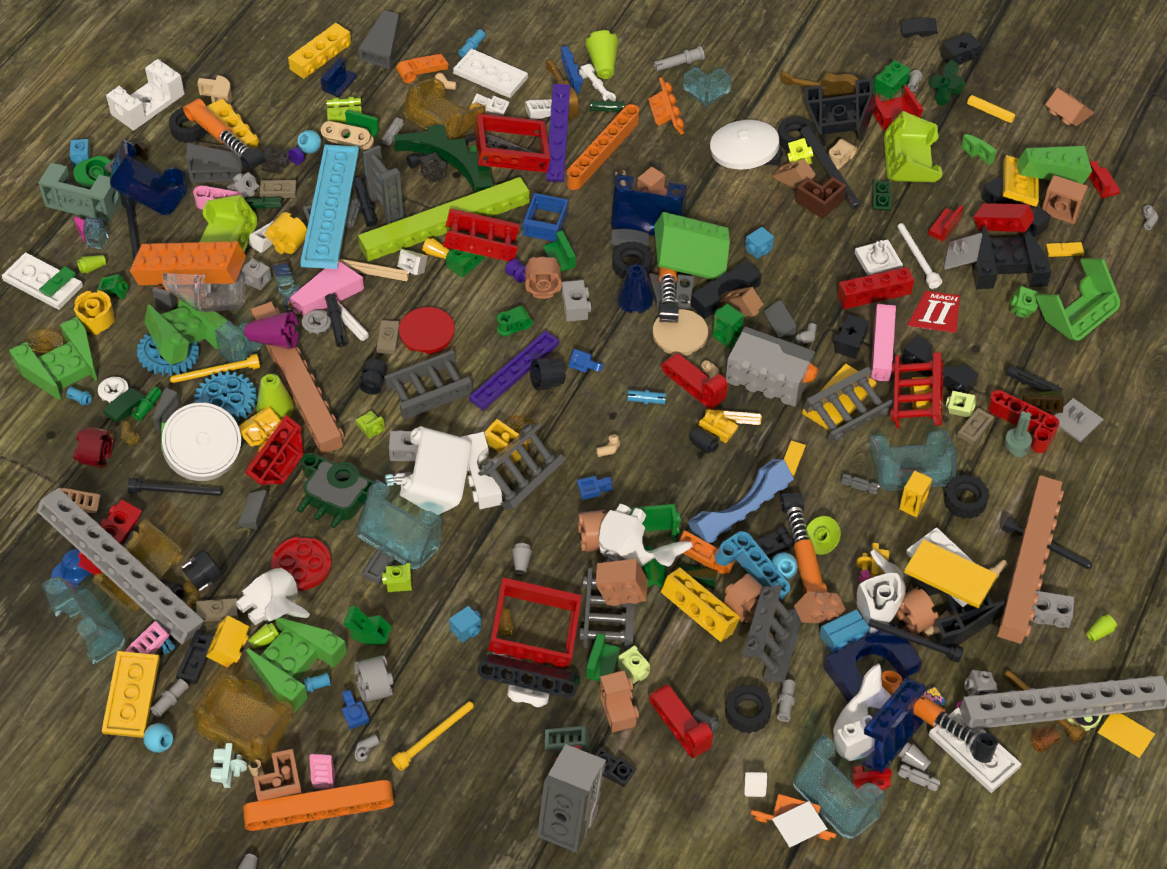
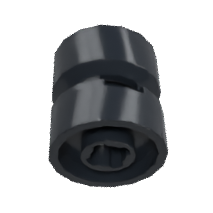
M377 359L365 361L358 383L359 389L370 395L381 393L384 376H386L388 370L387 365Z

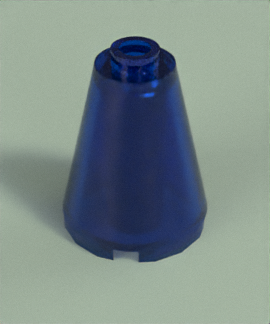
M639 264L631 265L628 268L617 295L618 305L629 313H632V311L643 313L653 304L654 296L646 270Z

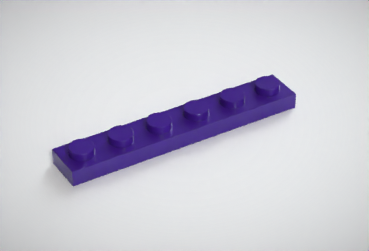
M553 84L549 133L550 163L546 182L564 183L570 85Z
M544 331L471 394L469 401L484 411L530 371V364L533 359L545 358L559 346V340L547 331Z

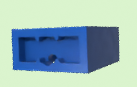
M534 193L523 222V236L556 242V232L562 231L568 214V200ZM537 209L561 213L557 225L535 221L534 217Z

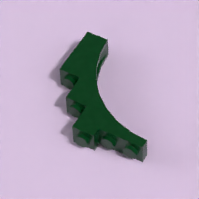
M444 124L427 126V132L394 135L393 146L395 152L411 151L425 153L449 163L466 178L473 193L493 187L489 166L478 165L477 153L468 155L465 138L447 140Z

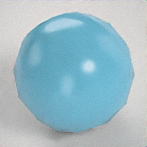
M305 130L298 136L297 144L302 152L313 154L321 147V138L317 132Z
M782 552L772 558L771 562L786 580L796 574L798 565L793 555Z
M155 723L146 729L143 737L144 744L152 752H164L173 742V733L167 725Z

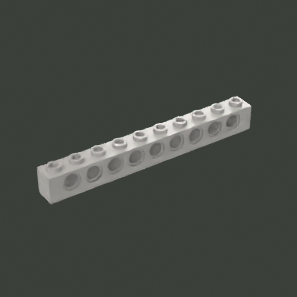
M58 488L41 499L37 512L179 643L184 644L194 636L197 630H200L204 620L188 607L183 600L177 597L168 586H165L155 574L151 573L138 559L131 555L124 546L119 544L111 534L107 533L97 521L93 520L81 507L73 502L67 494Z
M1147 676L1137 679L1128 678L1126 680H1109L1099 683L1089 682L1080 685L1070 684L1062 687L1050 686L1043 689L1031 688L1024 691L1012 690L1005 693L969 695L963 698L960 712L966 729L969 730L1163 709L1167 706V685L1163 676Z

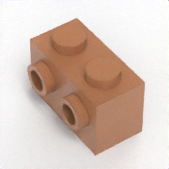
M808 591L794 605L802 623L827 624L839 618L846 610L838 593Z

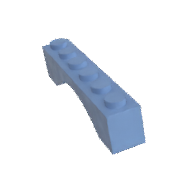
M772 459L761 467L750 491L734 506L717 512L701 511L690 519L688 524L693 534L707 543H712L717 539L718 535L729 531L734 523L744 520L746 514L757 510L764 501L772 499L777 491L787 488L788 483L794 480L784 459Z

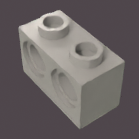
M1036 591V594H1039L1036 606H1032V609L1035 610L1032 622L1055 625L1058 628H1069L1073 618L1074 597Z

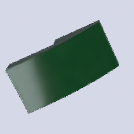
M873 181V210L891 211V182Z
M131 388L115 398L103 410V414L118 422L131 416V409L139 406L141 399H145L146 396Z

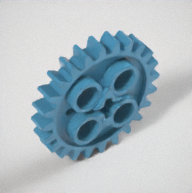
M144 335V339H140V344L137 345L139 363H142L143 368L147 367L148 372L154 370L155 375L158 372H161L162 376L165 373L172 376V372L179 375L180 370L186 373V367L192 369V364H196V359H198L199 346H197V342L189 344L186 360L170 365L159 354L151 336Z
M229 371L225 375L219 372L217 377L211 374L212 379L205 378L206 384L200 383V388L196 389L197 394L194 395L195 403H209L219 406L238 422H240L241 416L247 418L246 412L252 413L251 407H255V401H257L253 382H250L249 378L244 379L243 374L237 377L236 372L232 375H229Z

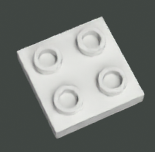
M880 240V242L877 241L870 245L855 248V255L867 276L903 268V264L889 240Z

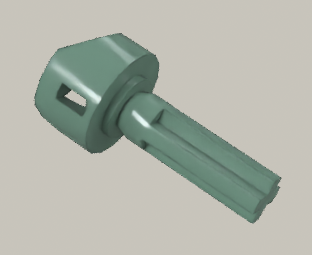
M1022 411L1017 427L1008 431L1005 437V447L1016 457L1025 456L1031 446L1032 437L1027 432L1031 419L1030 412L1025 413Z

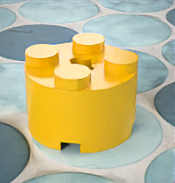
M287 212L281 213L264 233L265 237L275 246V250L280 254H293L305 242L307 233L304 223L297 217L293 219L290 217L291 214Z
M86 291L76 298L74 312L85 327L86 332L98 335L115 322L111 300L106 293L102 291H97V293Z

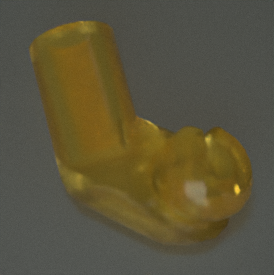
M122 422L121 439L129 445L137 444L140 438L139 434L134 435V432L131 433V423Z
M188 581L183 585L187 597L184 602L188 607L192 608L199 599V592L191 581Z

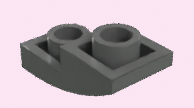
M614 229L610 233V243L619 247L622 243L637 242L648 247L649 234L631 229Z

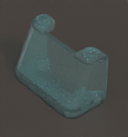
M935 430L929 433L926 445L889 447V440L884 435H870L871 453L878 483L882 489L888 491L904 489L914 471L932 478L931 487L947 486L952 478H956L957 450L946 430Z
M377 479L369 488L357 525V535L363 541L380 549L388 556H392L403 565L410 563L411 569L420 568L440 548L441 517L431 511H423L414 517L385 500L389 495L388 486Z
M61 577L50 578L41 584L55 616L60 615L59 613H66L71 618L80 613L84 618L78 624L77 630L88 652L87 657L93 665L124 645L125 638L122 631L89 589Z
M824 734L814 743L795 774L793 784L795 789L807 801L821 805L819 814L842 837L853 839L880 817L886 794L872 783H866L857 789L828 760L834 755L835 744Z

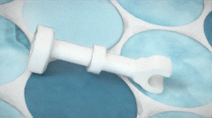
M591 64L581 66L579 75L582 76V79L589 77L593 87L601 93L603 101L611 99L615 102V94L605 89L601 79H598L594 74L595 68Z

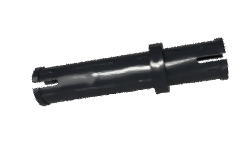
M357 177L353 180V184L360 202V212L365 218L366 226L373 227L377 225L374 206L370 202L364 179Z
M328 294L325 296L328 308L327 316L331 320L336 346L341 347V343L342 347H344L348 342L341 319L342 311L338 307L336 294H332V298Z
M1010 365L1006 376L1020 381L1022 385L1027 384L1042 392L1060 390L1062 393L1063 388L1032 375L1028 370L1025 372L1013 365Z

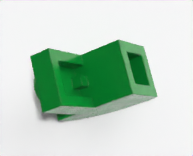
M356 606L349 607L343 622L351 631L349 636L352 639L369 645L386 644L392 628L380 615L367 617Z

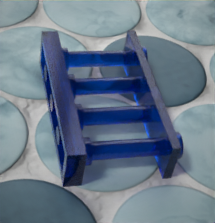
M906 678L864 727V734L874 738V750L863 762L864 766L883 773L924 723V720L914 716V704L925 692V685Z

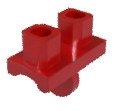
M883 763L874 764L870 772H865L862 766L853 767V792H871L873 798L879 797L880 790L891 787V769H886Z

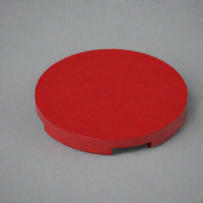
M433 307L418 308L404 316L399 325V336L403 345L411 351L425 352L426 354L437 353L449 346L455 333L452 318L446 312Z
M299 536L281 543L275 549L271 561V569L283 568L293 576L299 591L308 590L321 584L329 575L332 565L330 552L324 543L315 538H299Z

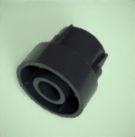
M536 358L531 361L530 379L536 391L549 390L552 387L564 384L566 372L564 364L560 359Z
M205 549L189 559L188 563L182 566V570L188 579L200 591L208 585L210 587L224 576Z

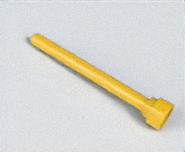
M258 354L250 355V357H247V360L173 375L170 377V381L176 383L249 367V369L253 368V370L259 369Z
M470 701L467 702L406 752L403 751L395 754L391 758L393 764L400 771H403L409 766L413 756L472 710L474 704Z

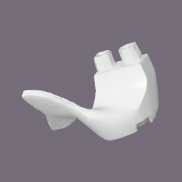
M619 504L616 511L610 510L600 528L599 546L601 553L605 557L608 556L614 561L637 559L641 567L654 558L660 564L670 566L677 555L692 547V542L686 541L668 544L651 551L645 550L642 543L645 527L642 523L646 514L641 509L635 508L631 516H629L631 509L623 504Z
M873 549L870 552L872 557L886 574L870 578L859 584L857 606L867 624L870 619H874L889 625L904 599L906 586L900 568L887 561ZM869 627V632L871 633V635H875L882 632L880 630Z
M283 568L272 569L256 578L242 591L243 596L236 601L237 608L242 613L249 608L253 609L248 614V617L254 625L263 620L268 623L284 614L301 618L310 616L304 608L295 604L298 598L297 585L293 576Z
M880 664L873 666L865 674L859 693L844 707L833 729L834 746L838 754L848 761L859 760L873 754L880 742V732L873 718L868 715V707L879 709H892L896 707L893 697L882 687Z

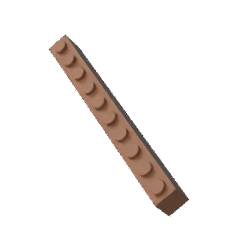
M272 302L250 309L253 321L280 314L279 309L274 308ZM265 344L321 455L343 447V432L341 428L336 427L335 416L333 414L330 415L328 403L326 400H322L321 397L323 396L319 386L315 387L314 376L312 373H308L306 361L301 360L300 357L302 356L298 346L292 349H285Z
M1039 475L997 637L1021 644L1024 636L1028 637L1030 634L1031 625H1028L1029 621L1032 622L1035 614L1032 606L1037 604L1039 594H1036V590H1040L1043 581L1039 577L1045 572L1046 564L1043 561L1048 558L1050 549L1047 548V545H1051L1054 535L1050 532L1055 529L1057 519H1054V516H1058L1061 506L1057 503L1058 501L1061 502L1064 491L1061 490L1063 483L1061 481Z

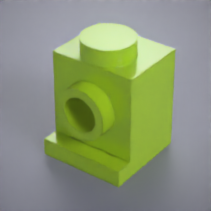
M410 563L401 566H386V572H382L383 585L387 584L388 592L412 591Z

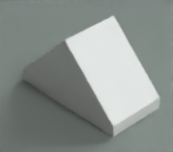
M401 249L397 267L414 275L422 274L425 272L428 255Z

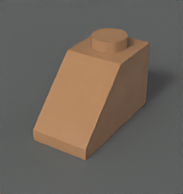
M805 158L781 165L772 177L796 189L807 178L812 180L816 174Z
M753 287L729 291L720 300L722 306L728 304L742 313L744 317L757 315L759 309L764 305Z

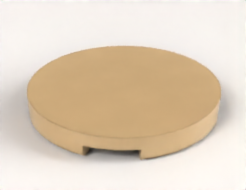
M679 309L678 323L659 322L658 317L653 325L654 342L670 355L679 353L681 356L691 355L693 352L703 348L707 342L708 327L706 322L700 315L690 310Z

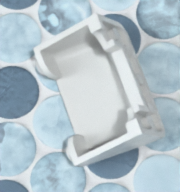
M422 426L415 428L410 435L411 443L419 445L413 474L402 480L400 496L437 516L457 506L462 499L471 442L462 437Z

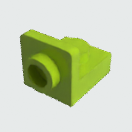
M372 411L356 419V425L369 439L385 430L384 419L381 416L377 417Z

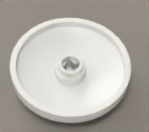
M740 120L729 123L716 131L710 141L711 155L714 160L720 165L731 169H751L769 162L777 154L780 146L777 131L771 125L757 120Z

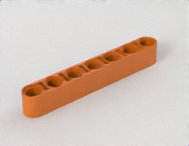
M634 104L625 106L568 168L567 187L569 189L577 190L581 188L639 123L638 106Z
M381 780L247 803L243 806L245 829L256 831L389 808L394 805L392 784L388 780Z

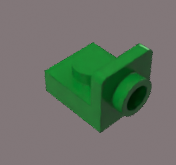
M119 274L101 278L97 291H102L107 295L115 293L120 299H125L129 284Z

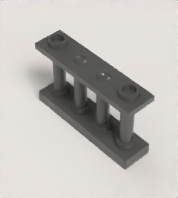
M379 145L364 151L367 192L370 202L378 200L383 206L386 225L404 219L400 172L397 168L387 170L382 163L381 147Z
M453 350L384 376L386 390L395 388L402 401L399 405L400 415L403 420L472 394V381L470 378L461 379L453 366L455 365V353ZM444 368L447 369L454 383L446 386L443 385L436 371ZM428 374L437 388L430 392L425 391L419 378ZM412 381L420 395L412 399L408 398L402 387V384Z
M869 367L806 400L803 406L806 413L813 410L814 412L817 411L831 432L826 440L828 443L834 440L836 442L840 441L845 437V434L880 415L884 417L890 413L894 401L892 399L886 403L881 401L868 383L872 374ZM858 386L863 387L876 405V408L868 412L853 391L854 388ZM847 395L861 416L853 420L839 401V396ZM832 403L847 424L838 428L823 408L824 404Z
M529 423L521 429L522 433L492 460L486 461L482 465L483 468L478 472L480 476L490 474L503 491L505 499L500 504L505 510L514 509L566 460L562 454H550L535 434L541 427L540 423L532 425ZM528 438L544 458V463L541 466L536 465L522 445ZM515 450H517L531 470V475L528 478L523 477L509 457ZM502 462L518 482V487L515 490L509 488L496 470Z
M588 568V576H584L583 588H587L584 628H580V640H584L583 648H588V639H596L599 633L606 635V640H621V642L625 643L624 650L627 651L633 647L635 604H619L627 607L626 613L622 612V614L590 613V603L606 604L602 596L591 595L592 586H596V578H592V568ZM589 621L619 622L622 625H626V627L621 632L589 630Z
M780 585L762 587L742 655L744 658L758 656L766 665L763 679L767 683L785 682L801 624L796 609L787 610L779 601L782 588ZM775 609L781 614L779 622L774 617ZM770 626L776 631L774 639L769 634ZM765 644L771 648L769 656L764 652Z

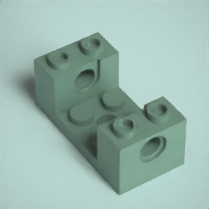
M50 163L38 182L45 207L85 217L102 219L108 223L111 222L121 205V198L115 178L99 175L89 190L71 184L67 166Z

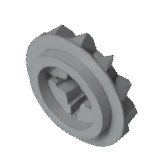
M312 310L304 315L302 325L304 331L318 335L319 332L325 333L326 329H330L331 320L327 316L326 311ZM314 321L320 322V325L314 324Z

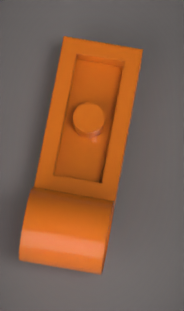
M442 54L402 61L397 65L396 70L405 83H411L418 74L447 70L449 64Z
M685 530L682 532L678 542H692V547L683 552V554L713 570H718L721 574L730 573L735 561L726 566L719 565L714 558L718 548Z

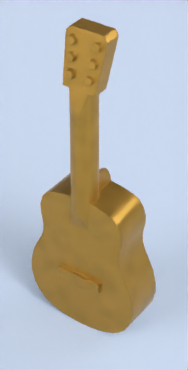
M547 60L546 69L554 75L557 80L556 84L569 85L567 80L564 81L557 66L551 60ZM571 86L568 120L579 117L577 95Z
M784 71L781 73V81L789 85L794 84L804 87L822 85L826 98L856 94V80H859L851 74L834 75L826 73L822 80L814 82L794 78Z

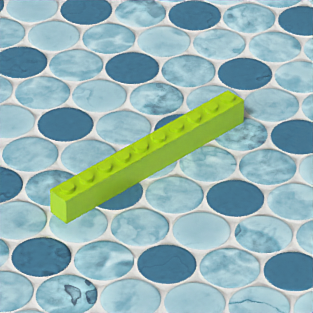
M521 177L360 234L358 235L359 247L367 261L378 259L426 241L427 238L432 239L444 235L447 230L451 231L452 228L445 227L450 208L493 217L530 203L529 190Z

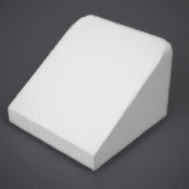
M746 772L744 795L747 797H764L766 795L767 773Z

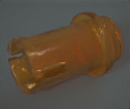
M1051 730V732L1043 736H1036L1032 742L1034 749L1038 752H1045L1048 747L1061 741L1060 734L1056 730Z

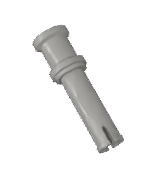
M697 46L696 49L684 50L682 54L654 61L653 64L656 67V72L683 63L691 64V62L699 59L701 61L704 60V51L701 46Z

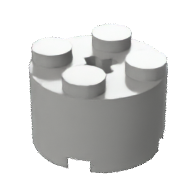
M384 655L354 662V674H358L356 684L364 703L392 695L391 685H393V678L391 673L386 671L387 662Z

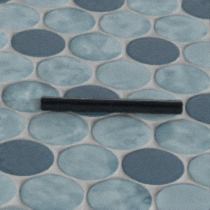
M804 126L801 134L809 146H811V149L829 176L847 185L845 200L852 209L857 208L860 205V201L811 128Z

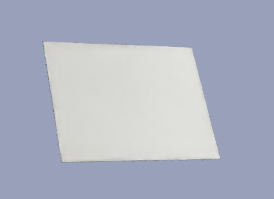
M810 801L772 819L789 847L827 830Z

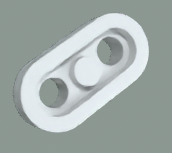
M513 685L508 687L507 695L514 702L530 703L535 707H542L548 703V693Z

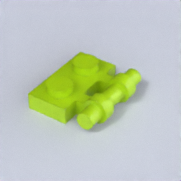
M353 96L349 97V99H339L338 97L333 98V100H327V107L334 106V108H327L328 121L345 124L346 110L362 114L361 106H355L361 105V98H354Z

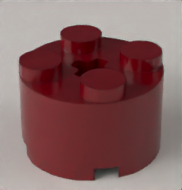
M86 426L83 430H79L77 433V441L79 442L77 449L74 451L73 459L78 461L79 464L105 468L107 464L104 462L106 458L111 457L114 438L110 437V434H113L112 431Z

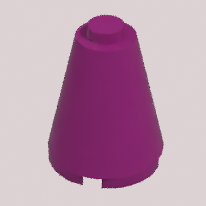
M284 312L249 322L244 328V335L249 341L285 349L295 348L299 338V332H295V326H298L297 317L293 312Z

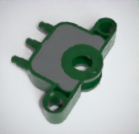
M307 453L302 456L303 474L308 479L304 484L305 497L297 508L298 512H303L310 505L318 509L314 515L315 520H319L327 513L334 516L331 527L336 528L342 520L352 519L363 504L375 509H380L386 505L384 486L360 475L358 469L353 464L347 462L336 464L313 453Z

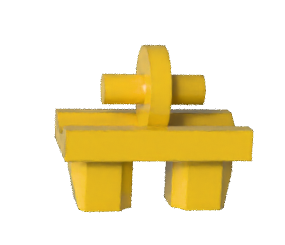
M710 409L705 417L699 421V426L709 433L719 436L720 440L724 443H727L738 429V425L726 419L724 413L720 412L717 414Z
M873 543L872 550L875 549L889 561V550L879 549V543ZM863 553L862 557L856 560L857 567L861 568L862 571L870 569L871 578L886 574L878 566L871 553L870 557H868L867 553Z

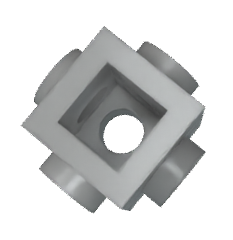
M249 172L244 174L238 173L232 178L234 181L227 186L230 191L241 193L243 198H249L256 193L254 190L259 187L256 183V178Z
M253 258L241 269L243 282L260 291L272 279L270 267Z
M972 670L964 683L968 696L987 695L997 692V685L991 672Z

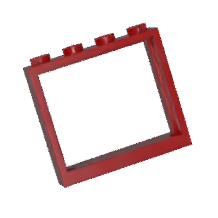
M477 113L474 130L478 165L547 173L550 163V152L545 121ZM484 130L539 137L541 153L487 148Z
M502 578L488 651H493L495 654L511 655L517 659H529L536 663H547L558 668H568L573 655L582 595ZM508 596L570 610L564 653L498 639L497 635L504 597Z

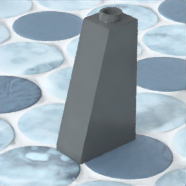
M383 10L359 47L360 61L391 69L400 28L399 14Z

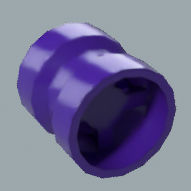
M514 258L506 265L505 273L513 276L518 283H522L525 281L524 270L526 265H521V262Z

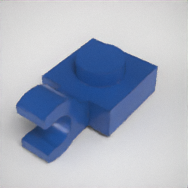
M574 349L568 367L585 373L588 372L589 368L600 372L603 370L604 364L591 360L593 354Z
M596 476L577 480L582 500L601 496V491L610 492L613 490L610 477L597 480Z
M350 689L342 692L346 705L345 708H342V713L349 730L369 723V718L362 702H354Z

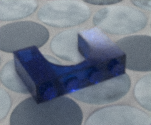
M878 630L872 635H865L854 644H847L838 652L834 651L828 654L825 658L824 670L849 703L859 693L864 679L856 666V662L866 655H878L885 658L902 677V680L920 671L922 659L907 640Z

